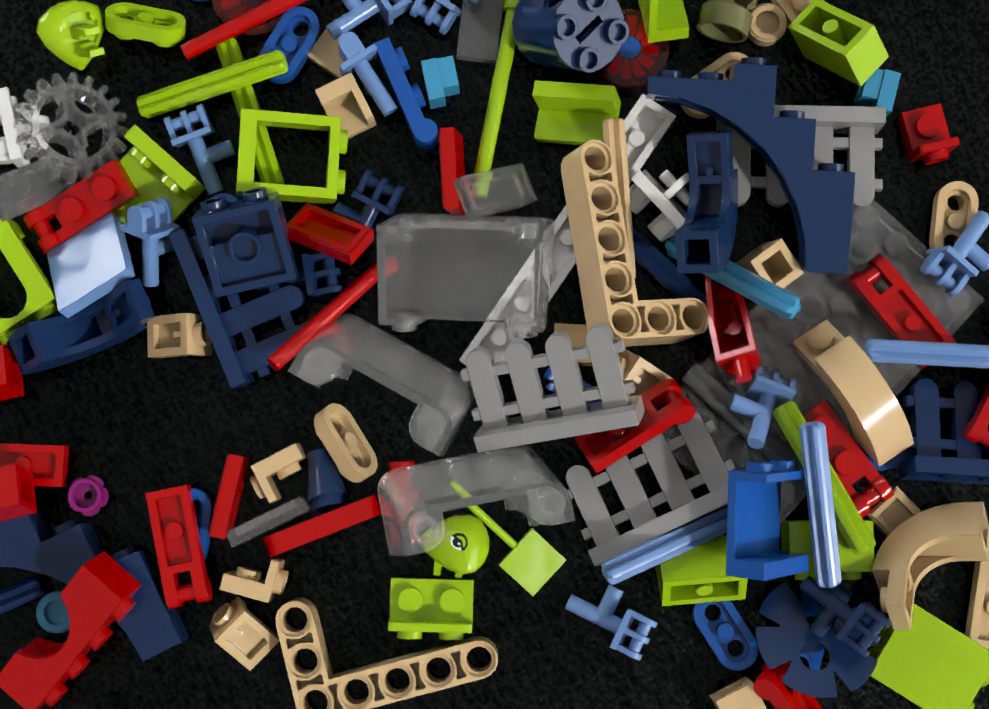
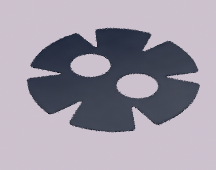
M787 583L776 587L762 603L759 613L776 622L780 627H756L758 648L768 668L773 669L792 660L782 682L793 690L812 697H837L834 672H836L850 691H854L862 686L873 673L878 662L877 659L870 655L865 657L859 654L844 641L836 638L845 625L838 618L834 626L828 630L823 638L815 635L809 630L810 624L807 621L806 612L810 605L817 602L802 590V601H800ZM841 584L834 588H827L846 604L852 595V591ZM868 615L864 623L868 625L873 617ZM857 630L853 637L858 639L862 632ZM880 640L878 642L873 641L870 646L879 645ZM815 641L826 647L830 659L824 669L812 670L802 663L800 649L805 643Z

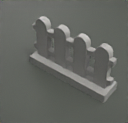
M775 105L774 117H779L780 111L796 110L804 111L805 118L816 119L813 170H818L819 163H833V150H847V172H855L853 208L864 209L868 207L874 200L875 191L881 192L883 189V179H875V151L882 150L883 138H875V134H878L886 124V107ZM716 120V131L731 130L734 169H738V207L747 202L751 189H765V198L769 205L777 208L785 206L788 201L778 179L768 165H765V177L751 176V148L753 147L737 132ZM833 134H847V138L833 137Z
M595 324L586 335L587 345L574 347L572 339L568 334L554 332L545 343L546 353L533 355L530 344L521 339L512 341L506 348V361L494 363L490 351L483 347H476L471 350L465 360L466 368L462 369L460 374L463 382L471 381L478 406L472 410L474 421L482 420L483 423L473 437L477 452L638 426L645 408L641 395L629 397V394L634 393L636 388L634 380L625 381L618 354L625 350L623 338L615 340L609 326ZM590 358L598 386L584 388L577 360ZM550 366L557 393L544 395L537 368ZM510 373L517 400L505 402L498 375ZM597 399H601V400H602V402H596V403H590V404L588 403V401H591V400H597ZM561 406V409L549 411L548 409L552 407ZM521 413V416L509 417V415Z
M696 412L689 422L678 424L681 435L667 441L663 433H660L641 445L644 453L632 459H629L627 454L606 468L607 471L595 477L592 476L588 468L581 465L572 466L567 471L566 482L570 489L563 491V495L567 502L575 499L587 525V528L581 530L584 539L587 540L592 537L597 547L588 550L594 566H599L605 560L728 505L729 471L736 469L732 459L723 462L710 435V433L717 430L713 420L704 423L702 417ZM687 445L700 471V474L687 480L672 452ZM647 463L650 464L662 489V492L648 498L635 469ZM612 481L625 510L612 516L598 487ZM706 483L710 493L695 499L691 490ZM668 501L672 511L657 517L654 507ZM630 519L634 529L620 535L616 526Z

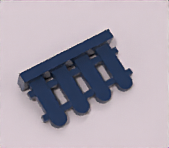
M184 228L169 234L230 388H241L255 382L252 375L255 371L258 372L259 377L271 374L267 358L306 324L297 326L292 315L293 311L298 310L304 304L305 296L303 291L292 285L281 288L280 283L268 286L270 293L245 304L242 303L239 293L225 295L232 308L226 311L221 297L216 298L197 235ZM281 317L286 331L258 342L253 328ZM241 333L247 345L243 349L236 336ZM320 334L296 355L298 361L310 358L307 350L318 344Z
M927 378L920 379L911 386L910 395L903 397V408H910L911 433L914 444L907 448L912 450V457L899 463L900 480L989 485V460L982 459L981 454L989 455L988 447L979 442L973 444L962 437L966 425L973 418L981 401L978 400V391L972 383L962 381L950 389L949 398H939L937 385ZM939 410L950 411L951 439H941ZM941 451L952 452V457H942Z

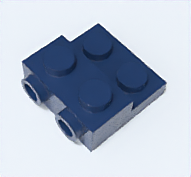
M266 187L254 188L241 194L243 200L227 203L224 196L208 199L201 203L202 209L197 210L192 217L216 298L298 278L299 273L287 236L289 228L278 191L268 194Z

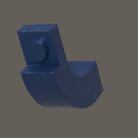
M731 130L690 132L686 135L690 186L689 205L683 225L675 231L678 273H720L726 266L732 252L738 214V169H734Z
M140 278L125 281L103 298L69 318L60 315L28 322L11 334L8 339L22 375H27L58 367L117 345L145 330V323L155 316L151 308L150 299L145 293Z

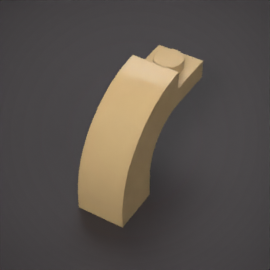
M826 319L793 341L795 351L823 380L838 400L849 420L855 441L879 467L914 444L909 423L895 395L876 366L850 335L845 338Z
M983 502L949 503L924 510L905 520L884 540L876 554L872 571L880 591L881 611L888 613L892 621L893 630L911 631L915 591L920 580L929 571L949 562L987 561L989 523Z

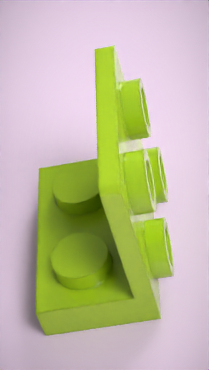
M134 124L124 135L134 146L120 162L140 196L114 213L121 218L122 223H126L129 207L134 205L141 206L144 202H154L159 197H166L172 204L173 223H175L206 188Z

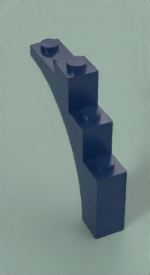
M746 57L741 58V64H734L732 66L729 80H723V74L716 72L698 73V79L681 78V72L676 70L656 71V77H648L645 99L678 103L708 114L737 132L760 154L778 179L790 205L798 237L799 266L803 272L848 274L855 172H843L844 165L836 163H819L818 170H813L816 119L805 118L804 111L783 110L780 111L779 117H774L777 66L766 65V59Z
M37 504V513L0 522V567H15L49 575L68 584L82 565L104 551L91 523L77 525L75 520H70L51 530L52 537ZM131 546L110 556L142 584L131 598L136 602L135 606L120 622H117L128 635L142 661L189 639V634L177 609H169L166 605L160 572L149 549L135 552L134 547Z

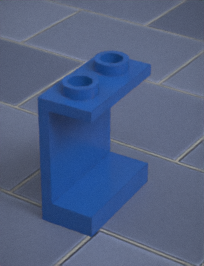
M769 459V462L749 461L746 462V469L729 471L726 575L767 581L809 571V554L779 550L781 482L805 479L804 469L795 468V460Z

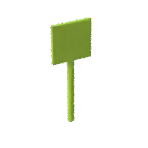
M453 485L450 487V492L512 548L498 565L534 596L564 564L566 559L533 528L517 543L457 486Z

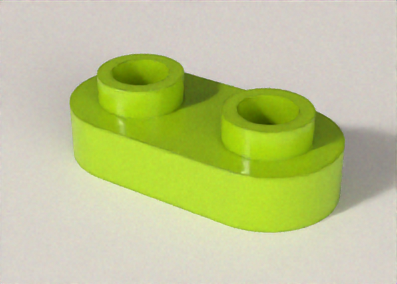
M127 2L115 3L105 9V27L119 39H138L153 42L159 47H173L178 42L184 40L186 36V20L183 15L177 12Z

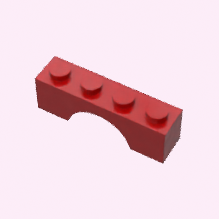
M105 551L82 565L60 594L67 608L70 620L67 641L52 642L40 637L32 640L17 651L0 672V688L24 709H39L44 704L51 708L67 692L68 687L64 684L69 677L72 680L76 678L91 661L86 656L91 649L97 651L112 635L113 631L108 628L114 620L120 622L135 606L136 602L131 598L142 584Z

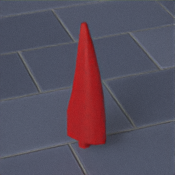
M705 275L708 326L716 362L726 372L734 374L736 383H747L752 380V374L759 368L761 360L744 297Z

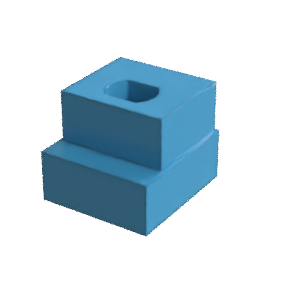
M453 55L421 61L430 108L446 106L445 97L460 94Z
M877 69L862 86L858 85L854 105L886 107L887 117L893 109L901 73L887 69Z

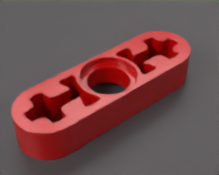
M372 495L263 538L269 557H273L379 516L382 512L376 496Z

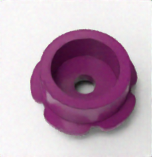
M94 475L75 479L70 485L68 492L70 507L76 512H82L84 516L98 514L100 508L105 506L109 500L108 489L104 488L103 480ZM86 492L92 493L91 499H86Z

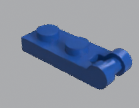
M389 37L375 42L377 57L416 145L422 151L434 150L439 144L437 125L431 119L424 118L420 108L426 106V102L418 84L410 85L404 72L410 70V66L402 48L394 49Z

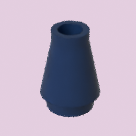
M322 448L308 452L306 454L308 460L307 502L312 503L313 511H329L345 506L344 496L348 492L327 449Z

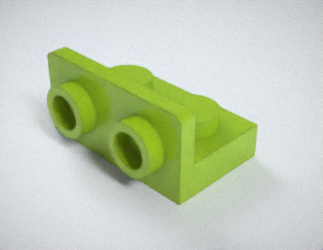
M392 577L388 631H397V638L422 639V632H439V639L464 640V633H472L474 579Z

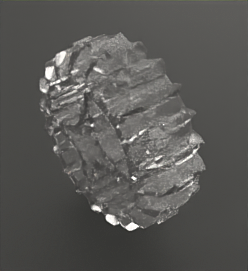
M71 72L68 75L66 83L59 73L52 75L51 85L46 80L39 79L36 83L37 91L27 89L23 95L28 103L20 102L16 107V112L23 117L15 119L13 127L17 130L25 131L16 137V144L30 145V148L23 153L24 159L29 160L37 156L39 162L34 169L37 172H41L46 165L51 167V180L56 181L61 172H65L66 182L73 184L76 181L78 172L82 180L85 178L86 181H89V178L93 176V172L101 167L105 168V164L111 160H119L115 153H123L126 150V145L119 139L125 138L124 135L129 129L117 125L127 118L126 113L113 111L120 101L117 97L106 100L104 95L108 91L107 85H102L97 91L91 88L94 83L92 76H88L83 84H78V76L75 72ZM56 100L58 106L55 111L57 121L49 123L45 128H39L41 108ZM74 100L85 104L94 113L87 114L78 109ZM67 121H71L72 126L76 124L81 128L76 136L71 135V131L69 133L66 132L63 128ZM102 128V146L99 152L88 157L86 148L89 146L87 135L93 134L96 129ZM48 143L63 145L68 151L69 157L57 153Z

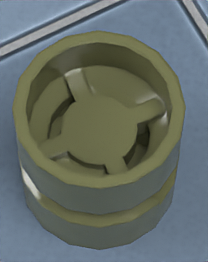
M708 0L701 7L696 28L703 35L718 41L729 43L744 42L748 37L753 19L749 10L755 8L757 0Z

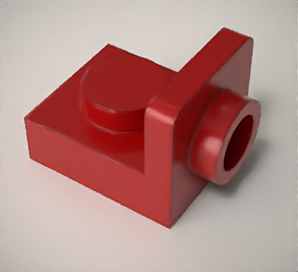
M941 103L902 112L898 116L910 162L924 159L925 165H930L950 158L949 152L960 145L958 137L950 138Z

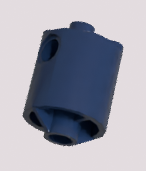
M520 0L516 6L512 21L513 38L519 51L529 61L543 66L587 73L595 72L610 63L620 50L621 44L625 43L629 36V26L624 21V15L617 0Z

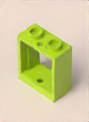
M241 108L236 197L242 198L241 194L250 189L266 187L268 194L278 191L280 201L334 205L337 194L344 195L346 171L338 170L339 154H346L348 143V130L341 129V117ZM257 125L329 131L325 188L254 182Z

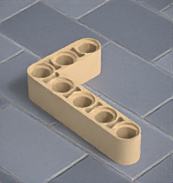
M588 140L565 156L561 162V175L587 331L595 324H605L611 328L615 340L623 338L625 347L673 344L704 333L709 328L707 306L701 300L696 298L638 300L614 158L607 144L601 140Z
M295 598L282 605L275 617L296 709H313L307 701L308 692L312 690L322 691L326 695L328 705L325 709H371L484 679L496 670L498 664V651L495 644L489 638L476 636L333 674L319 614L315 605L310 600ZM298 607L306 613L307 624L305 628L296 629L289 624L287 614L290 608ZM475 647L486 648L491 654V661L484 667H474L469 663L467 658L468 652ZM307 648L316 654L318 662L316 668L305 669L299 665L297 654L300 649ZM438 657L445 659L451 667L450 673L444 678L433 677L427 668V663L431 659ZM394 668L403 669L408 673L410 684L403 689L392 687L387 679L388 672ZM353 679L364 681L369 688V695L364 699L353 698L347 690L348 682Z

